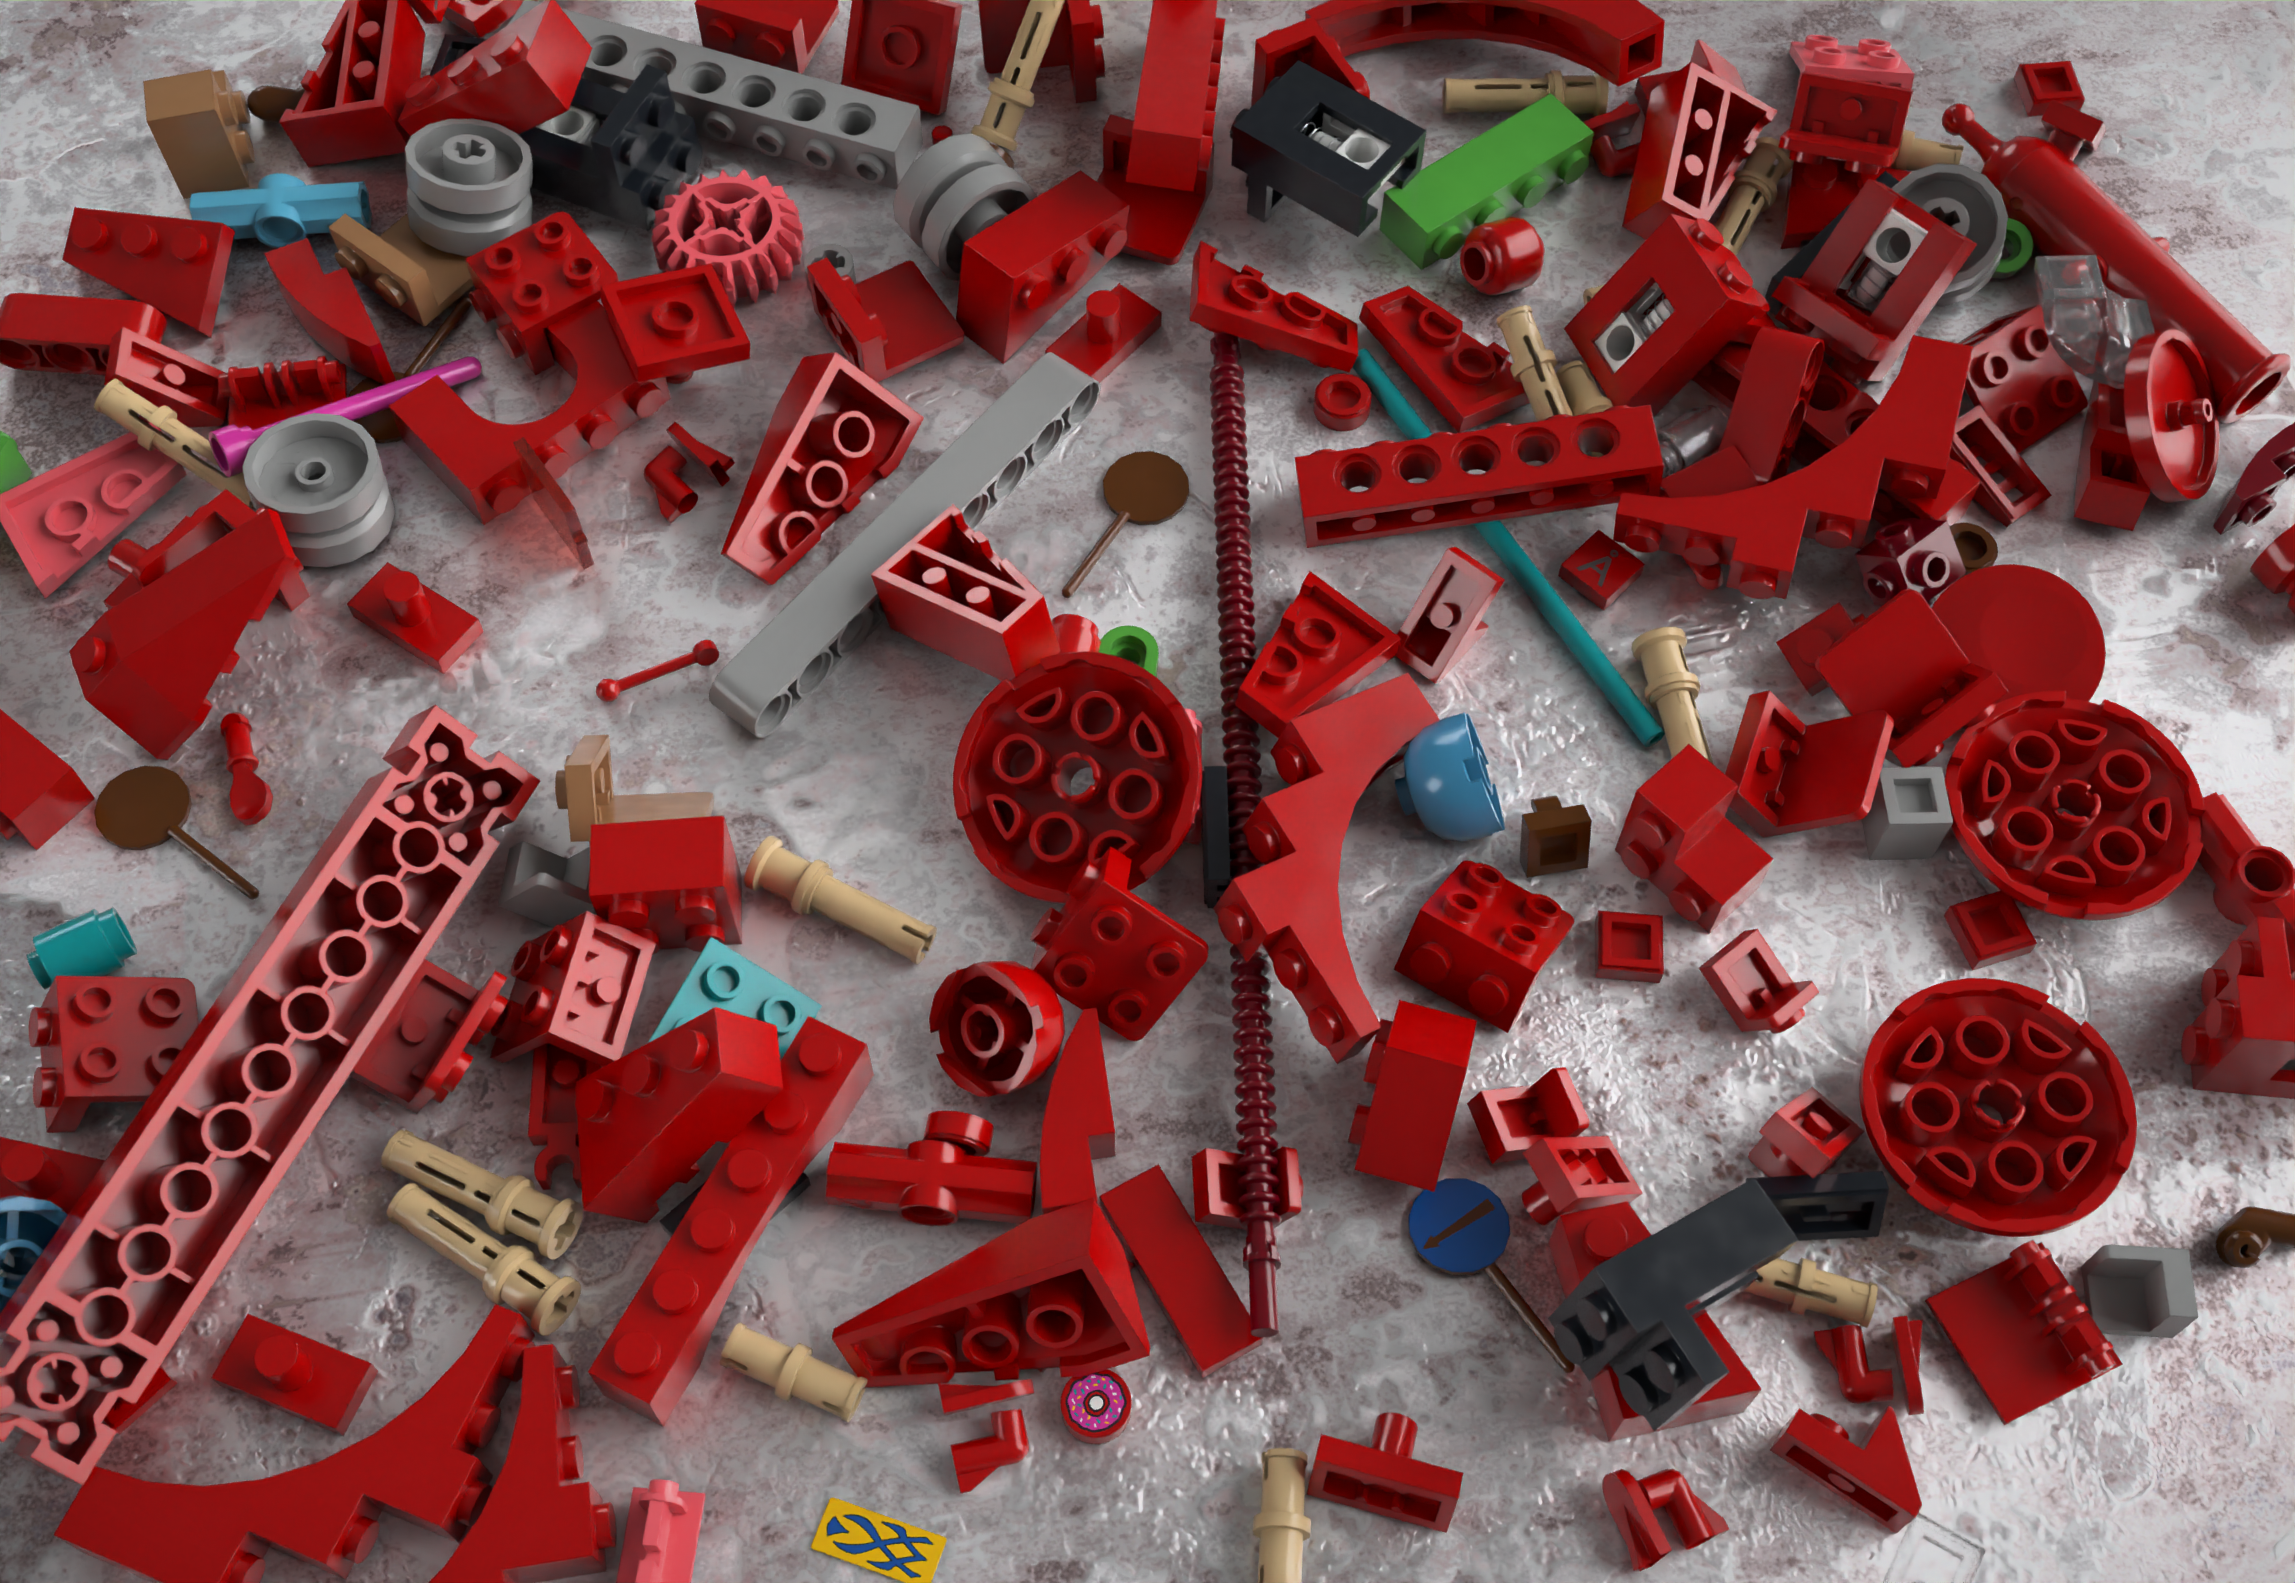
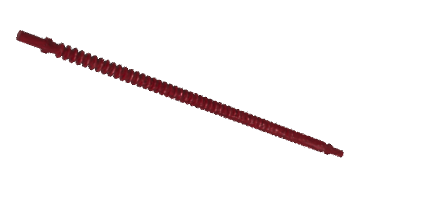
M1214 333V337L1210 340V351L1213 355L1214 366L1209 372V378L1212 381L1210 383V392L1212 393L1210 404L1213 407L1211 409V418L1213 419L1211 423V430L1213 432L1211 442L1214 446L1212 457L1215 460L1212 469L1215 473L1213 484L1216 487L1213 497L1216 500L1214 511L1217 515L1214 524L1217 528L1215 539L1218 542L1215 552L1219 557L1216 560V567L1219 571L1216 581L1220 585L1217 589V596L1220 599L1217 609L1221 614L1218 618V625L1221 628L1218 638L1222 643L1219 647V654L1223 658L1219 665L1220 670L1223 672L1220 677V684L1224 688L1221 691L1220 698L1225 703L1221 707V714L1225 718L1221 728L1226 733L1222 738V744L1226 748L1223 753V760L1227 764L1231 883L1233 879L1264 866V863L1257 860L1248 846L1247 836L1242 830L1262 799L1259 794L1262 791L1263 785L1258 780L1262 769L1257 764L1261 760V753L1257 749L1260 745V737L1256 733L1259 730L1260 724L1235 706L1239 688L1256 661L1253 657L1256 654V646L1253 643L1256 632L1252 628L1255 624V617L1252 614L1255 604L1251 599L1254 589L1251 585L1253 574L1250 571L1253 561L1249 556L1252 552V546L1249 543L1251 531L1248 528L1251 518L1248 515L1250 504L1247 500L1250 493L1247 488L1249 477L1246 473L1248 470V462L1246 461L1248 450L1245 447L1247 443V436L1245 434L1247 424L1244 420L1246 410L1243 406L1245 404V396L1243 394L1245 384L1242 380L1244 378V370L1238 365L1241 359V342L1237 336L1228 333ZM1232 945L1229 953L1235 961L1230 966V972L1236 978L1231 982V989L1238 995L1232 999L1231 1006L1236 1011H1239L1232 1017V1024L1239 1029L1233 1034L1232 1040L1236 1045L1240 1046L1234 1051L1233 1058L1237 1063L1241 1064L1234 1070V1077L1242 1082L1235 1087L1234 1093L1239 1099L1243 1100L1235 1107L1236 1114L1243 1118L1236 1124V1131L1244 1136V1138L1237 1142L1236 1148L1240 1153L1245 1154V1156L1238 1160L1237 1168L1246 1174L1238 1180V1187L1246 1192L1238 1201V1205L1247 1210V1213H1244L1239 1218V1224L1247 1229L1246 1246L1243 1248V1267L1247 1269L1249 1274L1251 1335L1256 1337H1272L1279 1333L1276 1270L1281 1268V1257L1277 1251V1238L1274 1228L1281 1224L1282 1218L1278 1213L1273 1212V1209L1277 1208L1281 1202L1280 1197L1272 1193V1190L1279 1186L1280 1179L1276 1175L1271 1174L1278 1167L1279 1161L1276 1157L1270 1155V1153L1278 1149V1142L1275 1138L1270 1137V1135L1277 1131L1278 1125L1269 1118L1276 1113L1277 1106L1274 1102L1268 1100L1275 1095L1276 1088L1272 1083L1267 1082L1275 1076V1069L1267 1064L1274 1058V1051L1267 1046L1273 1041L1274 1035L1270 1030L1266 1029L1272 1024L1273 1017L1269 1012L1265 1011L1272 1005V999L1269 995L1265 994L1271 988V981L1265 977L1270 972L1271 966L1268 961L1264 960L1268 954L1246 963L1236 945Z

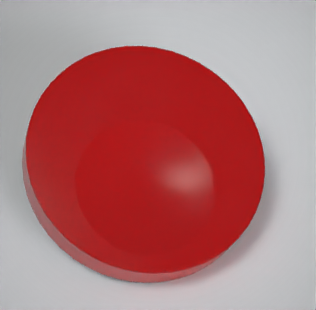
M2175 329L2140 337L2129 354L2124 378L2125 421L2135 462L2151 492L2166 503L2194 500L2203 497L2214 480L2219 457L2217 405L2207 368L2194 343L2184 333Z
M2016 564L1995 565L1978 569L1951 584L1932 606L1934 613L1969 661L1995 672L2009 691L1994 702V705L2017 695L2050 690L2066 691V698L2089 702L2099 686L2106 657L2105 639L2099 619L2088 601L2078 590L2062 578L2048 571Z

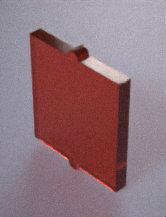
M523 437L513 442L521 463V469L527 479L534 501L582 568L585 570L594 565L587 544L588 540L581 527L575 507Z

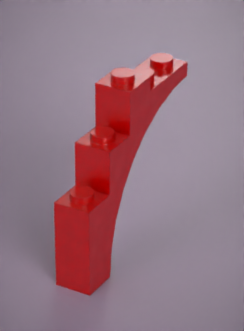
M1330 0L1305 11V20L1313 17L1326 35H1331L1336 39L1343 57L1397 43L1433 39H1477L1517 44L1556 54L1591 69L1617 87L1662 67L1665 20L1638 0Z
M1913 335L1900 372L1877 409L1843 443L1802 469L1764 485L1726 494L1665 498L1621 492L1616 511L1613 540L1624 543L1627 547L1638 552L1652 553L1659 550L1682 555L1687 560L1699 565H1714L1716 563L1730 565L1726 587L1739 589L1742 594L1755 599H1769L1772 597L1786 599L1801 537L1815 539L1819 544L1834 549L1846 547L1862 549L1871 519L1877 488L1891 490L1894 494L1904 498H1937L1948 465L1974 346Z
M1409 673L1290 720L1271 749L1270 754L1275 760L1279 775L1291 786L1263 797L1242 828L1247 836L1248 846L1257 860L1264 863V866L1233 879L1213 908L1218 917V924L1222 934L1231 944L1236 945L1246 963L1266 954L1269 955L1273 961L1274 971L1278 980L1286 989L1291 990L1308 1017V1024L1313 1036L1321 1045L1327 1047L1337 1064L1359 1054L1382 1028L1358 983L1343 935L1338 893L1342 843L1360 796L1385 772L1404 762L1403 757L1409 743L1424 727L1440 720Z
M495 1304L465 1352L422 1398L377 1432L322 1461L268 1478L198 1486L149 1482L95 1466L53 1535L85 1554L152 1583H260L266 1566L264 1557L269 1547L346 1580L355 1563H362L373 1549L380 1530V1524L377 1520L382 1511L459 1543L467 1526L472 1527L481 1515L492 1491V1486L489 1485L493 1477L492 1473L473 1455L477 1447L484 1448L494 1436L501 1418V1408L498 1406L511 1381L518 1382L522 1379L524 1348L535 1346L534 1342H532L535 1334L521 1314Z
M554 1344L524 1348L521 1404L504 1466L481 1515L446 1565L428 1583H537L607 1572L605 1549L615 1547L617 1541L614 1508L611 1502L603 1503V1499L590 1482L573 1484V1480L582 1479L584 1473L579 1435L570 1436L569 1409L579 1408L580 1405L579 1378L575 1365L567 1366V1363Z

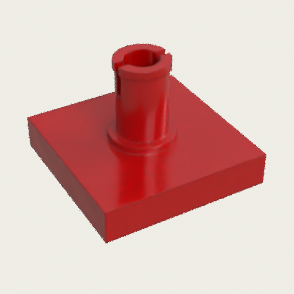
M852 0L841 85L919 106V110L937 115L946 112L963 4L947 0Z
M712 263L601 285L602 305L638 383L666 377L667 383L682 384L691 379L696 370L750 359V341Z

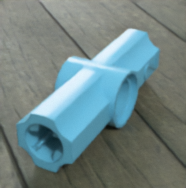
M275 173L262 178L257 189L200 192L191 194L189 209L192 220L224 223L235 231L234 239L258 238L259 241L267 246L277 249L305 239L306 234L329 233V226L344 214H347L367 229H371L372 223L369 193L364 181L306 185L297 177Z

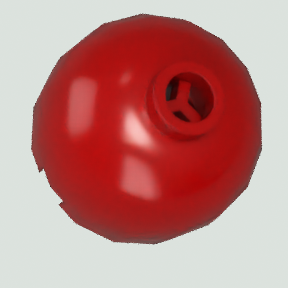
M1015 961L978 962L951 973L945 978L934 994L929 1016L930 1033L939 1031V1040L944 1051L936 1054L941 1068L958 1087L978 1097L1010 1094L1043 1077L1057 1059L1065 1034L1063 1008L1055 990L1039 973Z

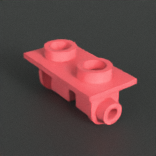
M661 1479L650 1480L649 1488L633 1487L616 1583H691L706 1497L705 1493L678 1491V1483Z

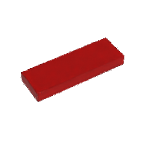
M1159 1164L1099 1196L1100 1206L1202 1378L1262 1345L1263 1337L1251 1335L1250 1314Z

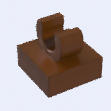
M1556 795L1531 799V807L1534 812L1522 814L1519 861L1526 877L1588 868L1592 820L1585 805L1562 808Z

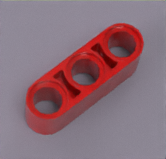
M11 293L5 296L0 307V363L13 369L105 376L111 338L122 327L161 344L167 327V321L164 315L153 306L134 300Z
M1768 325L1761 327L1753 341L1718 450L1720 451L1734 445L1754 472L1758 486L1786 475L1824 356L1823 339Z

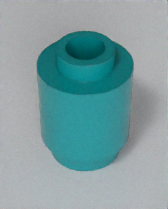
M112 907L101 913H98L96 909H92L34 936L33 943L36 950L26 956L36 979L44 989L51 987L55 976H106L125 967L124 960L137 954V949L124 921L116 909Z

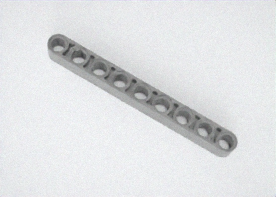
M1052 352L1040 357L720 671L710 688L709 701L711 704L756 737L763 738L775 731L887 619L871 574L952 504L962 512L964 521L975 530L1090 414L1100 394V383Z

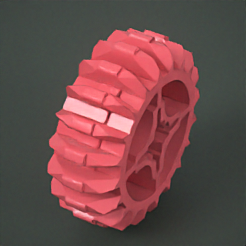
M723 168L717 178L708 179L700 173L697 184L690 185L680 182L679 195H665L664 209L655 211V227L652 229L653 235L651 239L657 265L662 270V273L712 263L733 308L738 298L747 296L757 303L759 292L762 290L776 294L779 284L778 280H791L793 266L800 264L804 233L798 209L794 205V201L788 199V195L784 192L783 187H772L766 175L752 181L745 169L736 177H729Z

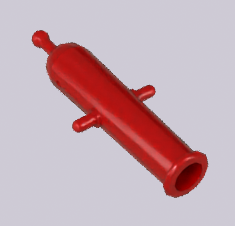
M1959 103L1953 104L1945 110L1942 116L1943 128L1953 136L1962 137L1979 154L1984 163L1981 174L1985 175L2001 193L2008 218L2021 222L2029 230L2033 239V249L2062 273L2060 283L2064 289L2068 291L2082 290L2137 339L2147 334L2171 329L2181 331L2189 337L2198 349L2207 368L2215 395L2216 413L2220 424L2234 423L2243 418L2265 401L2282 383L2290 371L2291 357L2286 353L2273 354L2168 254L2170 243L2166 238H2152L2056 145L2044 139L2029 136H2017L2005 142L1985 130L1975 120L1974 112L1969 106Z

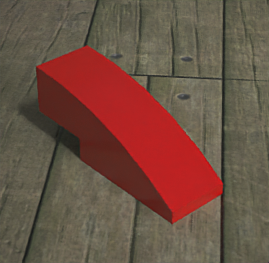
M308 238L264 253L278 287L293 315L317 343L333 357L362 375L384 385L396 381L382 344L346 267L324 275Z
M2098 367L2093 380L2081 440L2075 485L2074 517L2133 531L2150 495V489L2138 470L2128 438L2124 412L2125 373Z
M1097 1008L1083 1009L1066 1041L1051 1082L1042 1125L1040 1153L1043 1214L1094 1198L1098 1204L1092 1160L1116 1156L1115 1127Z

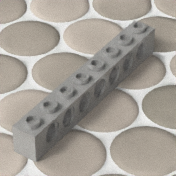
M524 0L509 24L539 5L540 2ZM562 9L592 47L581 78L626 93L646 65L664 70L667 73L671 96L675 102V111L693 117L696 131L699 135L712 138L718 142L731 143L760 151L768 156H777L810 165L818 170H828L860 179L868 184H878L896 190L923 145L920 110L917 105Z

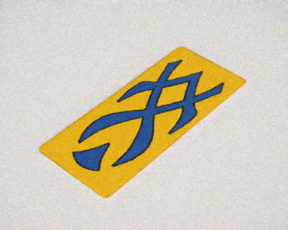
M832 1497L829 1499L811 1548L905 1583H931L947 1539L938 1534Z

